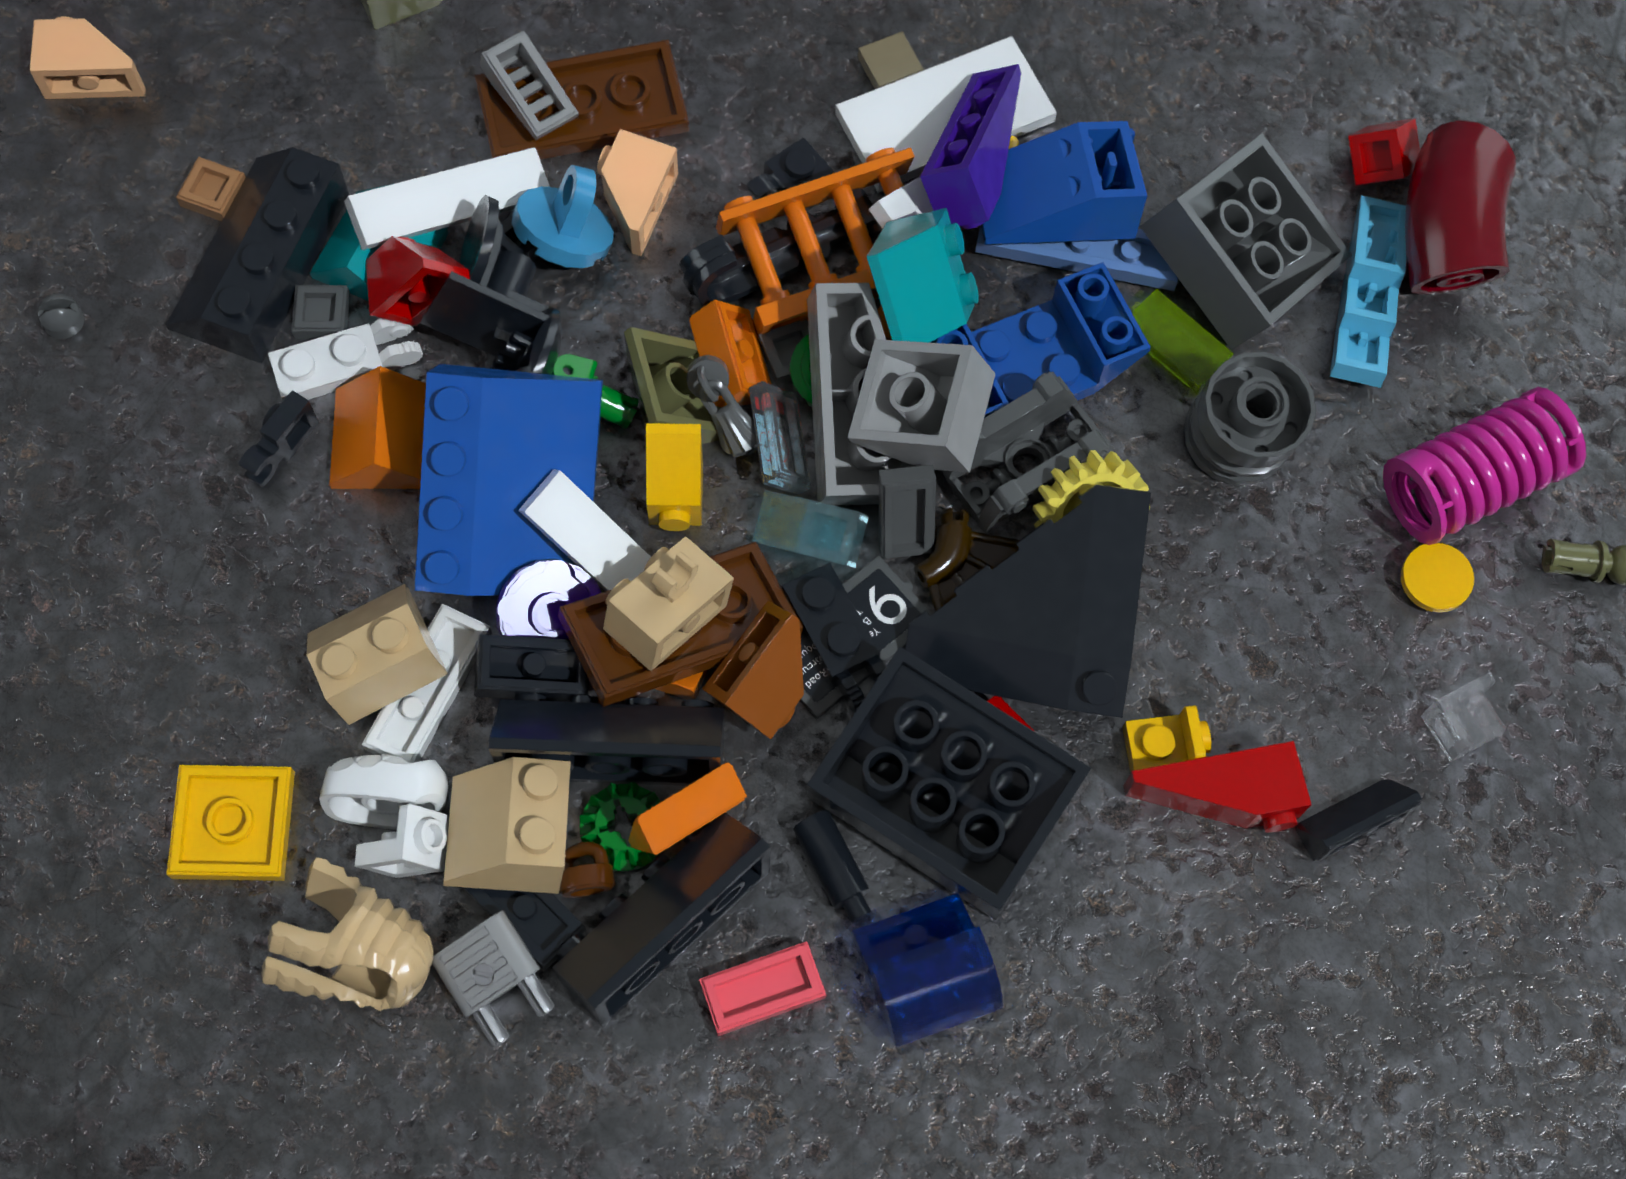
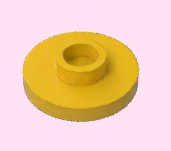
M1444 543L1423 544L1409 554L1401 568V584L1406 595L1414 604L1427 611L1436 613L1452 611L1462 605L1473 590L1474 572L1470 562L1459 550Z

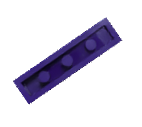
M1019 64L972 74L920 175L933 211L947 208L951 224L958 223L963 229L975 228L989 221L1001 195L1021 79Z

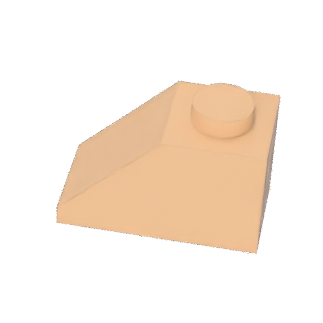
M57 17L55 19L34 20L30 73L45 99L145 96V86L133 60L85 18Z
M620 129L613 145H606L603 148L597 165V173L602 175L604 197L631 253L642 256L678 176L677 148Z

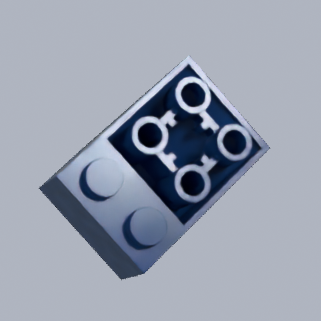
M1128 121L1077 122L1010 148L1008 150L1001 195L989 221L981 225L985 245L1136 239L1147 199V192Z

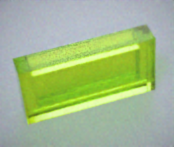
M1158 289L1132 312L1151 346L1148 353L1196 394L1204 388L1223 362L1233 357L1234 353Z

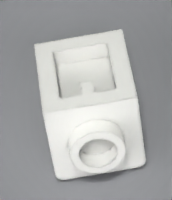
M414 804L400 806L397 832L382 833L380 841L357 844L354 867L394 878L444 871L449 817L444 813Z

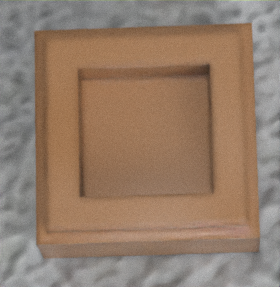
M198 157L176 199L180 207L222 221L246 176L238 170Z

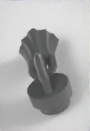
M712 355L696 358L688 367L687 385L695 396L701 398V402L710 413L717 428L721 449L733 457L755 453L758 447L754 420L741 408L728 389L729 371L726 364L720 358ZM719 396H722L727 405L717 409L713 402L718 401Z

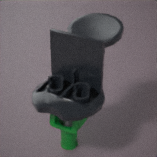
M484 195L473 213L459 257V263L469 269L470 279L451 271L422 316L420 323L495 356L489 369L598 379L594 375L598 365L595 360L571 354H564L558 357L562 334L560 311L527 297L536 266L530 258L515 251L500 252L503 228L498 219L499 202L488 195ZM603 384L600 417L619 425L622 429H626L636 413V409L632 407L636 408L638 406L639 399L634 396L630 397Z

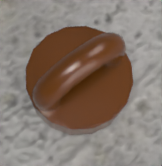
M593 841L580 842L565 851V867L559 889V894L562 897L582 898L609 892L615 887L613 866L609 864L607 852L602 845ZM590 855L594 857L595 864L573 867L576 859L582 856Z

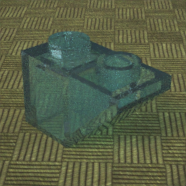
M765 490L752 542L756 541L758 544L856 568L868 516L861 512Z

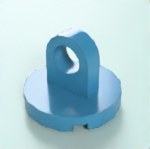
M571 165L568 167L559 188L537 187L527 190L518 198L511 221L515 234L524 245L528 240L536 246L535 254L545 261L563 267L587 268L593 266L597 259L602 261L607 256L613 243L614 230L608 217L593 204L596 192L595 171Z

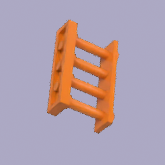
M892 147L879 150L868 156L866 163L753 200L752 196L736 198L728 202L724 206V210L719 212L716 225L719 236L736 231L739 232L764 297L760 301L761 306L756 307L752 319L757 335L770 332L772 329L796 321L808 320L807 299L816 283H869L874 300L879 298L867 260V255L873 243L852 190L881 183L884 194L887 196L903 187L900 176L907 174L915 157L911 147L895 152V149ZM833 199L859 263V266L855 268L857 273L839 279L837 274L830 273L805 209ZM786 215L812 281L808 284V290L790 295L789 290L782 289L758 224Z

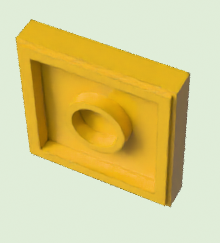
M179 765L166 875L171 879L285 881L295 771L292 767Z

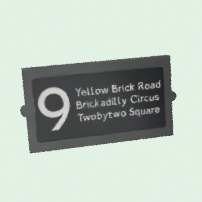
M877 556L842 584L878 647L880 658L884 664L892 659L899 647L903 649L906 647L909 622L925 610L930 615L932 614L912 592V583H904L880 556ZM802 630L801 652L804 695L800 702L817 720L844 697L836 682L831 683ZM866 667L851 674L858 686L870 677Z

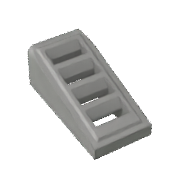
M524 30L481 53L480 68L535 140L578 117V111ZM521 61L524 66L508 75L505 68ZM529 75L534 77L535 81L519 90L514 85ZM541 89L545 91L546 96L530 105L524 100ZM554 103L560 111L539 122L534 114Z

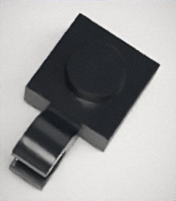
M803 137L764 162V174L752 179L746 185V188L752 194L750 196L753 197V200L833 174L835 171Z

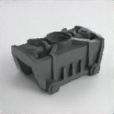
M1054 372L1040 375L1035 380L1031 391L984 418L971 470L977 466L996 468L990 472L992 480L985 484L980 481H972L962 485L958 477L966 472L942 470V475L986 534L991 531L994 525L1009 516L1015 518L1024 507L1042 497L1038 491L1039 486H1052L1056 480L1051 474L1054 468L1062 472L1069 470V457L1075 456L1080 463H1084L1087 461L1090 450H1096L1103 460L1110 451L1116 452L1104 433L1097 428L1081 405L1077 403V399L1060 376L1057 377ZM1069 411L1072 413L1075 419L1069 423L1065 436L1057 439L1054 435H1051L1040 441L1045 425ZM1032 454L1037 456L1042 464L1025 474H1021L1014 468L1013 462L1020 455Z

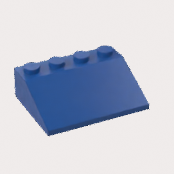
M439 364L427 372L415 591L465 596H499L502 586L516 570L536 560L558 559L577 566L518 510L553 469L564 473L594 502L603 380Z

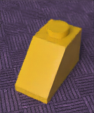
M646 423V505L649 525H658L661 529L667 531H683L690 528V526H702L703 455L701 424Z

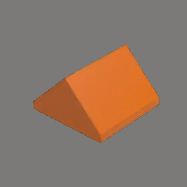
M379 366L336 388L329 481L331 489H420L426 383Z

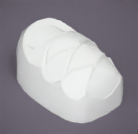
M387 754L355 756L339 760L328 767L319 800L326 815L335 820L361 826L397 830L399 808L402 805L414 804L441 812L446 805L448 781L446 773L436 760L410 763L405 761L404 758Z

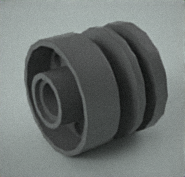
M1267 352L1241 353L1223 362L1190 406L1184 424L1186 447L1196 465L1213 479L1231 485H1252L1263 481L1275 474L1311 432L1316 415L1313 389L1303 372L1285 358Z

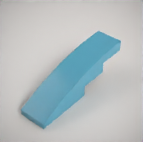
M1362 195L1360 197L1349 247L1352 256L1347 259L1330 377L1381 388L1387 375L1390 336L1397 319L1399 287L1406 271V205Z

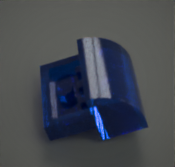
M959 893L852 931L854 944L873 985L876 1003L896 1048L1003 1009L1001 986L988 945L980 927H974Z

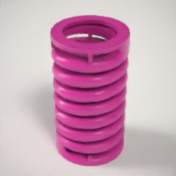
M1536 387L1522 393L1519 398L1508 400L1500 407L1492 408L1483 415L1469 419L1467 423L1453 427L1449 432L1435 436L1433 440L1419 444L1415 449L1407 450L1389 459L1383 469L1384 488L1388 501L1402 526L1419 542L1432 545L1440 542L1445 534H1456L1461 531L1464 525L1475 524L1482 517L1495 514L1499 508L1509 507L1516 500L1529 497L1533 491L1543 490L1550 483L1559 482L1578 472L1585 463L1586 444L1581 427L1568 405L1549 389ZM1546 410H1548L1553 416H1555L1557 421L1560 423L1562 429L1564 430L1566 437L1563 436L1558 424L1554 421V419ZM1412 489H1414L1417 500L1423 512L1432 523L1431 525L1423 518V516L1419 512L1415 504L1414 498L1412 496Z

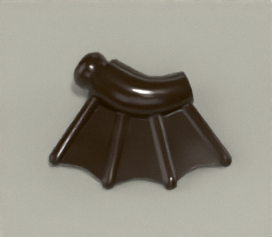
M953 508L945 509L940 516L941 525L937 527L933 552L926 560L914 566L917 579L923 587L929 589L935 611L956 597L957 594L954 589L987 564L993 569L1018 551L1019 548L1016 543L1019 540L972 531V528L968 526L969 514L964 509H960V512H953Z

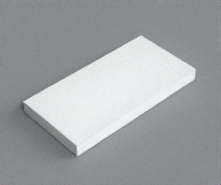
M1010 36L837 104L835 115L862 164L866 163L868 156L879 150L892 147L895 149V152L911 147L915 157L907 174L900 176L902 183L921 175L973 73L1019 64L1021 79L1011 136L1019 137L1055 122L1057 112L1014 38ZM881 183L874 184L878 193L883 191Z

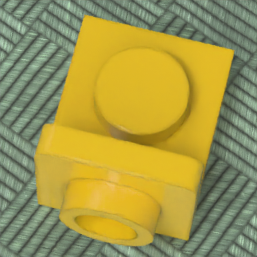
M1196 705L1185 706L1179 715L1125 721L1122 726L1130 773L1135 770L1204 758L1207 753L1211 752L1210 729L1205 720H1199Z

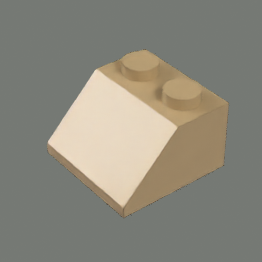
M406 584L309 632L307 635L306 655L325 700L348 725L448 674Z
M511 757L453 776L443 886L558 894L565 867L571 761Z

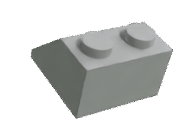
M875 339L847 438L854 444L913 466L933 465L934 470L970 473L995 372L973 345Z

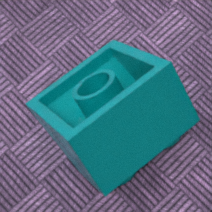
M947 208L887 222L867 255L891 338L894 341L930 343L967 324L975 304L979 301L975 277L972 272L965 273L960 256L964 254L965 250L962 231L958 223L951 224Z

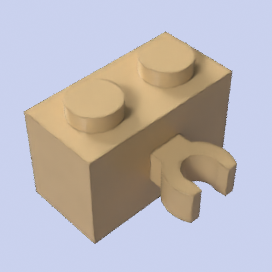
M685 536L670 550L667 547H662L655 552L646 563L644 571L635 579L630 581L626 578L611 590L605 601L607 610L603 629L645 667L652 671L727 606L734 577Z

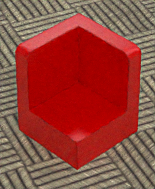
M1416 118L1366 126L1348 136L1355 185L1404 179L1412 174L1414 164L1420 152Z

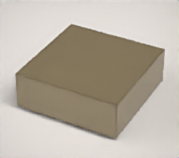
M903 31L858 48V60L874 89L924 71Z

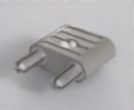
M504 910L488 918L433 956L432 965L465 1018L473 1015L492 1047L499 1046L509 1038V1034L490 1003L515 986H519L538 1017L546 1015L554 1008L552 1000L535 975L540 970L539 965Z

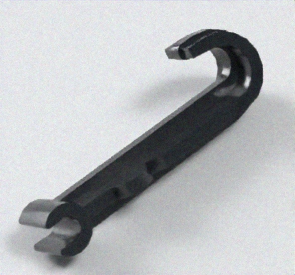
M863 188L853 189V195L872 239L881 232L877 225L878 222L869 211L873 204ZM836 205L835 210L817 218L807 213L826 262H828L831 255V246L848 239ZM788 220L787 230L773 227L762 232L761 235L779 280L798 272L803 258ZM723 235L697 246L687 253L679 264L684 273L683 282L689 293L697 296L700 303L705 306L714 299L730 303L760 289L743 243L740 242L731 246L730 243L726 242Z

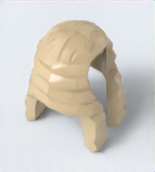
M315 857L309 866L305 898L327 909L339 923L331 933H321L305 930L279 921L271 926L268 936V950L271 953L283 955L308 966H321L327 969L335 966L338 967L333 976L327 978L305 968L267 956L262 965V982L267 985H276L283 992L294 991L304 997L316 995L318 998L325 1000L334 996L339 1001L353 1000L359 1008L372 1006L380 1011L387 1008L392 1009L405 1006L421 991L433 962L434 948L430 936L425 932L421 921L413 920L404 908L395 909L391 899H379L375 888L362 886L358 877H347L343 867L332 865L326 859Z

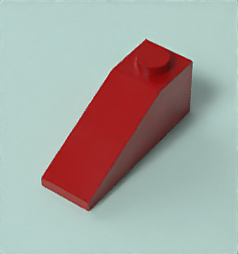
M1294 741L1135 770L1130 773L1123 785L1125 796L1245 829L1263 825L1267 833L1278 832L1296 826L1298 824L1297 819L1312 805Z

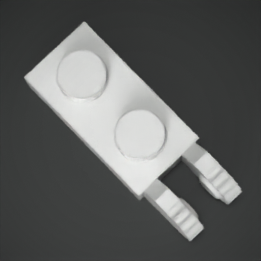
M378 318L371 326L367 323L269 352V359L282 401L292 390L309 400L335 392L336 388L379 366L394 371L420 361L423 353L418 342L408 340L400 344L389 345L380 353L376 346L407 336V334L414 330V326Z

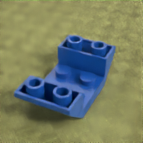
M1104 262L1057 280L1054 294L1050 301L972 332L968 325L965 324L930 342L973 345L995 372L985 417L1031 391L1035 380L1040 375L1048 374L1049 372H1054L1057 377L1060 376L1078 401L1095 394L1146 355L1151 349Z

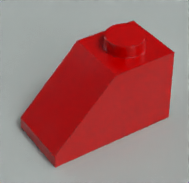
M391 236L366 260L369 314L417 326L451 271L470 279L469 269L438 248L416 243L411 238Z

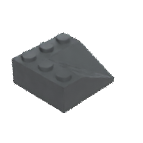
M1263 133L1140 226L1231 350L1271 326L1352 256Z

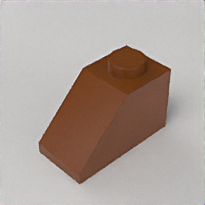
M767 601L702 689L769 739H772L778 729L785 726L792 718L795 706L804 695L800 620L792 613Z

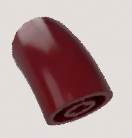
M1458 120L1441 124L1428 133L1414 164L1406 205V258L1412 293L1438 294L1458 291L1491 282L1510 272L1506 250L1505 225L1507 200L1516 173V157L1509 142L1496 130L1478 122Z

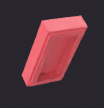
M807 941L699 979L717 1036L826 998V992Z

